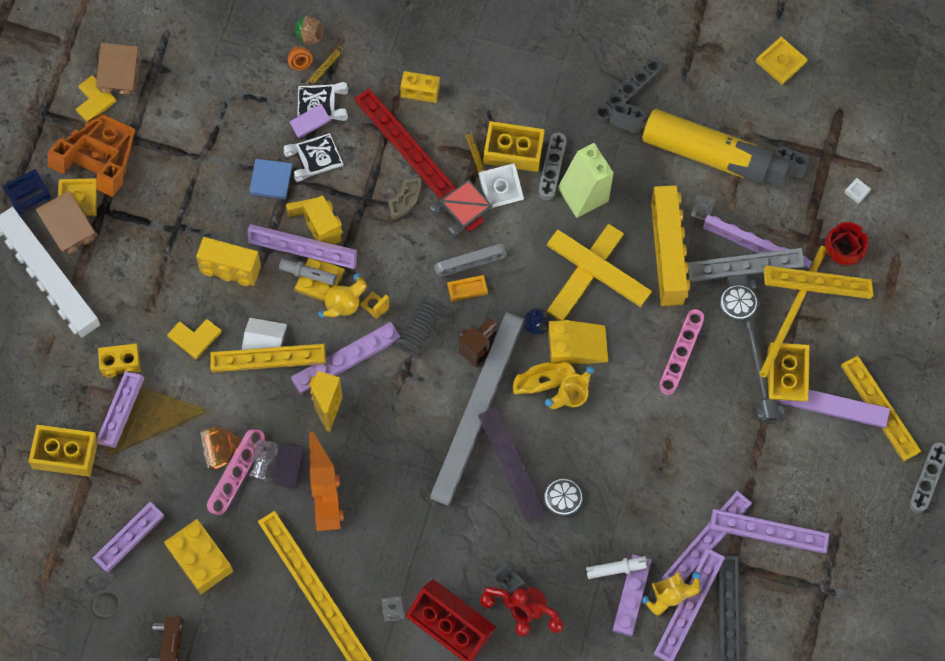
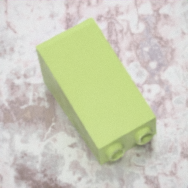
M595 143L577 151L558 186V190L576 218L609 202L613 171Z

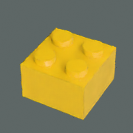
M322 195L302 204L305 222L315 240L330 244L342 241L341 234L343 231L340 227L342 223L337 215L334 216L332 212L333 207L329 200L326 201Z

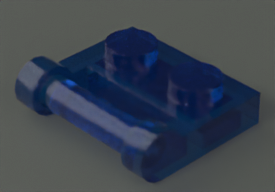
M36 169L2 186L18 215L22 214L27 208L45 199L49 200L52 198ZM41 189L42 193L18 204V200Z

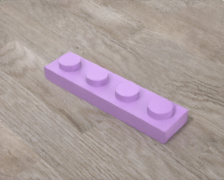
M125 371L96 442L99 445L116 448L144 381L142 375Z
M149 502L93 557V560L108 573L165 517L164 514Z
M632 554L631 559L640 558L641 556ZM646 558L648 569L631 571L630 574H627L613 632L632 637L652 559Z

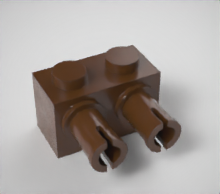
M490 318L478 329L472 326L469 330L465 329L459 336V353L475 367L488 356L489 340L497 334L495 331L497 325Z

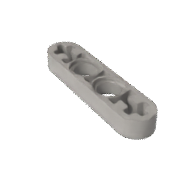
M554 133L550 137L539 185V197L545 201H549L555 196L566 147V137L562 133ZM560 139L559 147L555 149L556 141ZM557 155L560 159L557 162H552L549 157ZM548 171H553L556 176L548 178L545 174ZM547 184H550V192L544 194Z
M498 244L441 261L434 268L437 276L443 277L500 260L507 255L503 244Z
M935 443L929 450L909 502V507L914 513H923L930 503L945 464V444ZM941 449L942 454L938 460H934L937 454L936 450ZM927 466H936L937 473H929L927 471ZM922 482L929 483L931 490H922L920 484ZM920 495L924 496L921 501V507H916V502L920 498Z

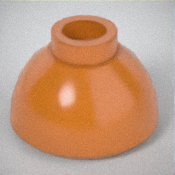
M295 46L288 54V64L291 69L296 71L308 68L313 61L311 52L305 47Z

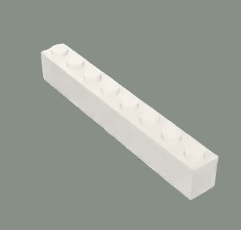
M11 207L0 214V237L4 235L7 239L4 242L8 248L16 251L17 254L15 256L20 264H26L27 273L31 278L35 277L38 280L36 282L37 286L42 292H47V299L51 305H57L59 308L58 314L63 320L67 319L69 321L68 327L73 334L78 333L82 338L99 327L98 318L15 209Z

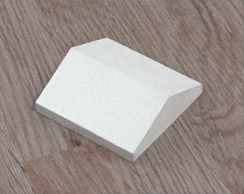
M515 163L479 172L483 196L491 203L492 208L524 199Z
M249 318L244 332L242 350L282 347L287 324Z

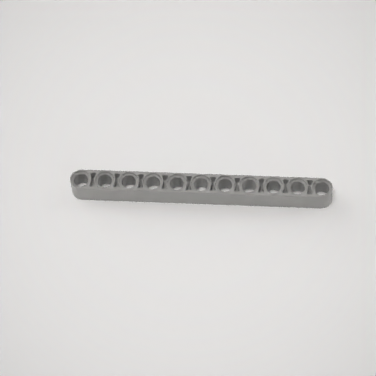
M508 312L505 313L432 490L431 500L447 506L450 505L522 329L524 318Z

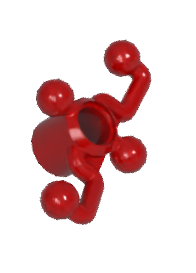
M487 587L480 597V603L484 608L494 606L495 596L503 597L505 606L511 610L513 618L518 621L515 625V632L519 636L528 635L531 629L529 623L533 619L541 618L543 613L552 618L548 622V628L551 632L559 633L564 628L563 620L560 619L558 612L546 605L547 601L544 594L536 588L517 589L514 591L513 596H511L507 590Z

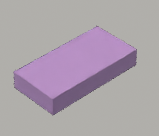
M322 104L289 122L297 137L301 138L331 120Z

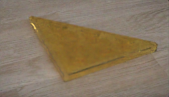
M140 388L116 448L109 447L107 454L112 456L196 418L204 414L206 410L205 408Z

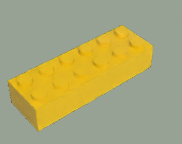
M677 186L654 187L651 200L661 306L683 305L685 298H688V291H690V280H686L688 262H684L687 250L686 244H683L685 229L681 227L683 210H679L681 192H677Z

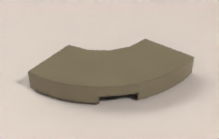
M421 177L402 180L403 187L400 193L395 198L388 200L392 220L407 214L416 205L422 189Z

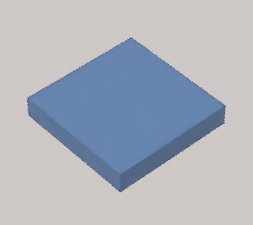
M255 159L249 194L286 200L293 167L292 163Z

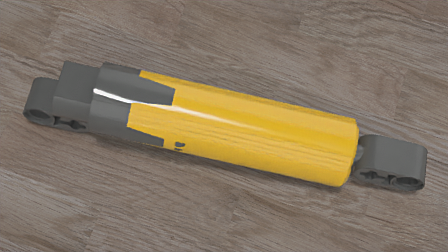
M616 102L610 115V123L616 127L633 133H639L644 129L642 139L645 143L759 184L766 182L781 188L786 174L795 178H801L805 175L809 164V157L803 153L786 147H779L773 152L656 108L652 110L647 119V114L644 110L624 102Z

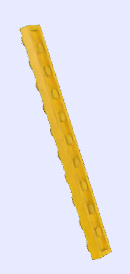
M273 511L260 519L258 524L346 660L372 661L277 513Z

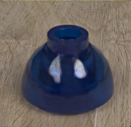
M535 308L526 313L523 324L528 332L542 334L547 331L550 318L544 310Z

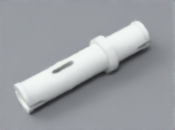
M646 556L629 560L628 558H623V561L586 567L588 571L587 576L588 579L619 573L630 574L631 571L648 569Z

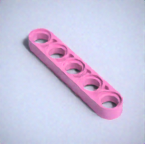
M691 310L686 317L660 381L659 388L663 394L671 395L677 389L704 321V314L700 310ZM692 315H698L701 321L698 323H693L690 320V317ZM690 331L694 334V338L688 340L683 336V333ZM685 348L687 355H678L677 349ZM677 364L681 370L678 373H673L670 370V366ZM671 381L674 387L670 390L665 389L663 383Z
M250 429L245 434L208 500L207 509L210 513L221 515L227 510L265 441V435L261 430ZM253 433L258 434V441L255 444L251 440ZM245 449L249 452L247 460L242 458V453ZM238 466L240 473L237 477H234L233 468ZM226 483L230 485V491L227 494L223 491ZM219 500L221 507L218 511H215L214 502Z

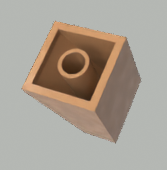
M101 43L96 87L98 90H101V93L112 94V91L124 96H130V93L135 94L142 61L140 49L137 46Z
M70 191L36 209L63 253L68 252V254L75 252L78 250L79 245L91 243L95 240L94 237L98 235L76 196Z

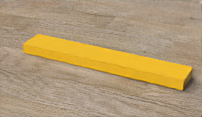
M608 224L590 251L606 261L624 236V233ZM577 267L548 308L547 313L559 321H564L594 277Z
M557 230L547 243L549 248L640 308L652 293L650 289L560 230Z
M767 265L764 267L766 286L871 299L874 296L872 279Z
M312 344L210 352L211 372L326 364V345Z
M857 355L842 363L843 371L865 403L890 408L886 428H882L903 462L920 454V448L859 356Z

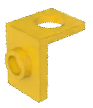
M372 291L360 306L378 319L390 307L389 296L385 295L383 298H380ZM375 299L378 303L373 309L369 308L368 302Z

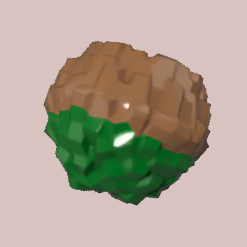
M310 15L302 17L296 23V35L302 43L311 45L322 40L321 36L324 33V27L316 18Z

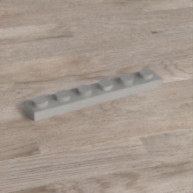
M802 248L688 262L690 282H698L742 274L764 273L766 265L801 269L804 268Z

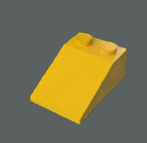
M569 320L549 321L550 363L567 361L570 364L608 363L605 325Z
M770 343L768 347L767 356L774 343ZM782 343L767 375L769 399L808 402L809 345Z

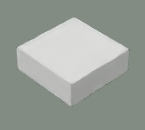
M856 178L844 193L859 204L868 195L871 188Z

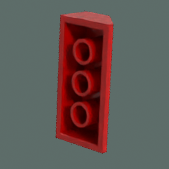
M434 579L422 587L405 617L462 661H473L496 629L495 625Z

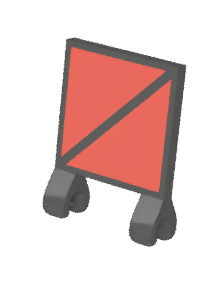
M468 179L440 201L433 203L430 206V212L435 216L445 208L457 221V223L449 228L450 235L455 237L493 206Z

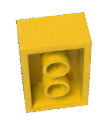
M489 121L483 164L501 167L515 163L516 169L538 172L545 129Z
M203 237L196 255L199 270L202 274L209 277L214 275L224 281H236L242 286H254L261 268L258 251Z
M36 425L28 462L32 469L91 477L98 445L96 442L97 436L95 432Z
M198 519L164 541L166 548L200 595L233 572L232 566Z

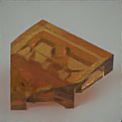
M218 426L200 432L207 468L212 470L228 464L242 439Z

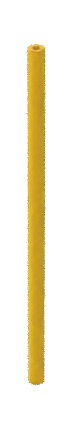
M820 246L809 271L817 272L826 253L825 246ZM799 290L759 373L761 377H767L807 291Z

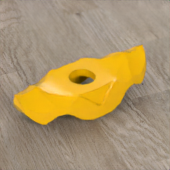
M567 361L538 364L531 367L527 372L516 376L513 383V393L515 395L540 393L559 387L566 376L577 373L574 367ZM544 377L550 379V381L544 382L542 384L539 382V380Z

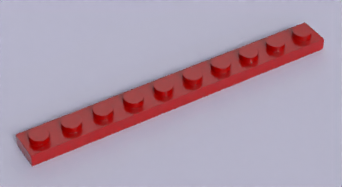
M370 88L354 98L357 105L439 200L456 189ZM480 216L465 227V230L468 233L472 232L484 223L483 218Z

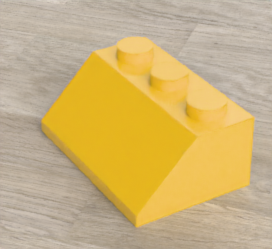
M317 371L316 376H312L310 380V394H312L316 412L326 431L330 432L343 398L340 377Z

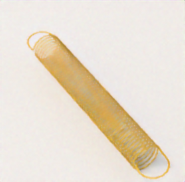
M338 49L327 58L328 60L326 61L329 62V65L326 62L323 63L308 81L312 83L311 78H313V84H315L318 80L317 78H320L324 71L336 60L335 58L341 55V53L337 52Z
M471 134L469 139L468 135H465L469 141L468 145L472 156L476 158L474 162L478 165V173L485 171V168L482 169V160H479V158L481 159L479 151L476 152V143L472 142H475L473 135Z

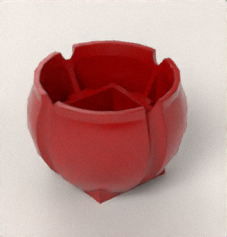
M843 222L829 231L825 239V249L833 262L841 266H851L865 257L869 248L867 234L862 233L861 226L852 222ZM844 240L853 249V252L846 256L836 246Z

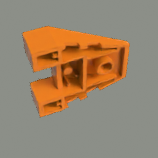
M103 114L85 124L83 129L71 132L69 137L65 139L62 137L57 140L48 151V167L65 174L72 164L75 163L96 173V190L113 197L123 185L135 129Z
M309 432L310 479L312 497H314L316 529L317 531L341 529L340 521H344L343 509H339L337 487H340L339 475H335L334 465L314 432Z

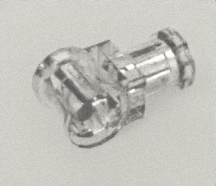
M262 439L255 442L252 460L255 462L252 472H249L250 476L266 480L267 466L272 464L278 450L274 442Z

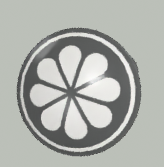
M731 285L722 292L719 307L729 318L743 322L755 314L758 308V298L755 292L745 285Z
M559 478L552 481L546 487L544 501L553 515L569 516L580 510L583 503V492L575 481L568 478Z

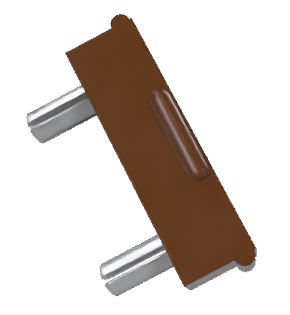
M179 615L176 617H165V623H153V630H164L160 658H149L148 661H179L184 620Z

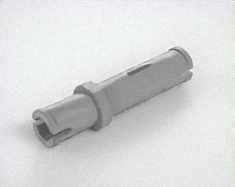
M281 259L279 264V270L293 273L296 277L303 276L333 286L336 282V274L305 266L302 262L295 263Z

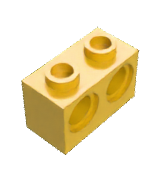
M407 71L403 72L400 86L401 98L437 103L440 77Z
M137 343L98 348L99 369L102 376L115 377L117 374H124L125 371L135 374L136 372H141L140 352ZM134 358L131 363H125L126 359ZM114 360L112 365H106L107 361Z

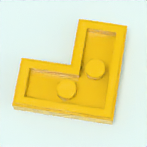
M93 75L78 86L88 100L76 108V112L87 123L97 118L117 102L111 94L101 93V90L97 89V79Z
M208 319L195 332L179 321L167 334V337L197 360L222 331Z

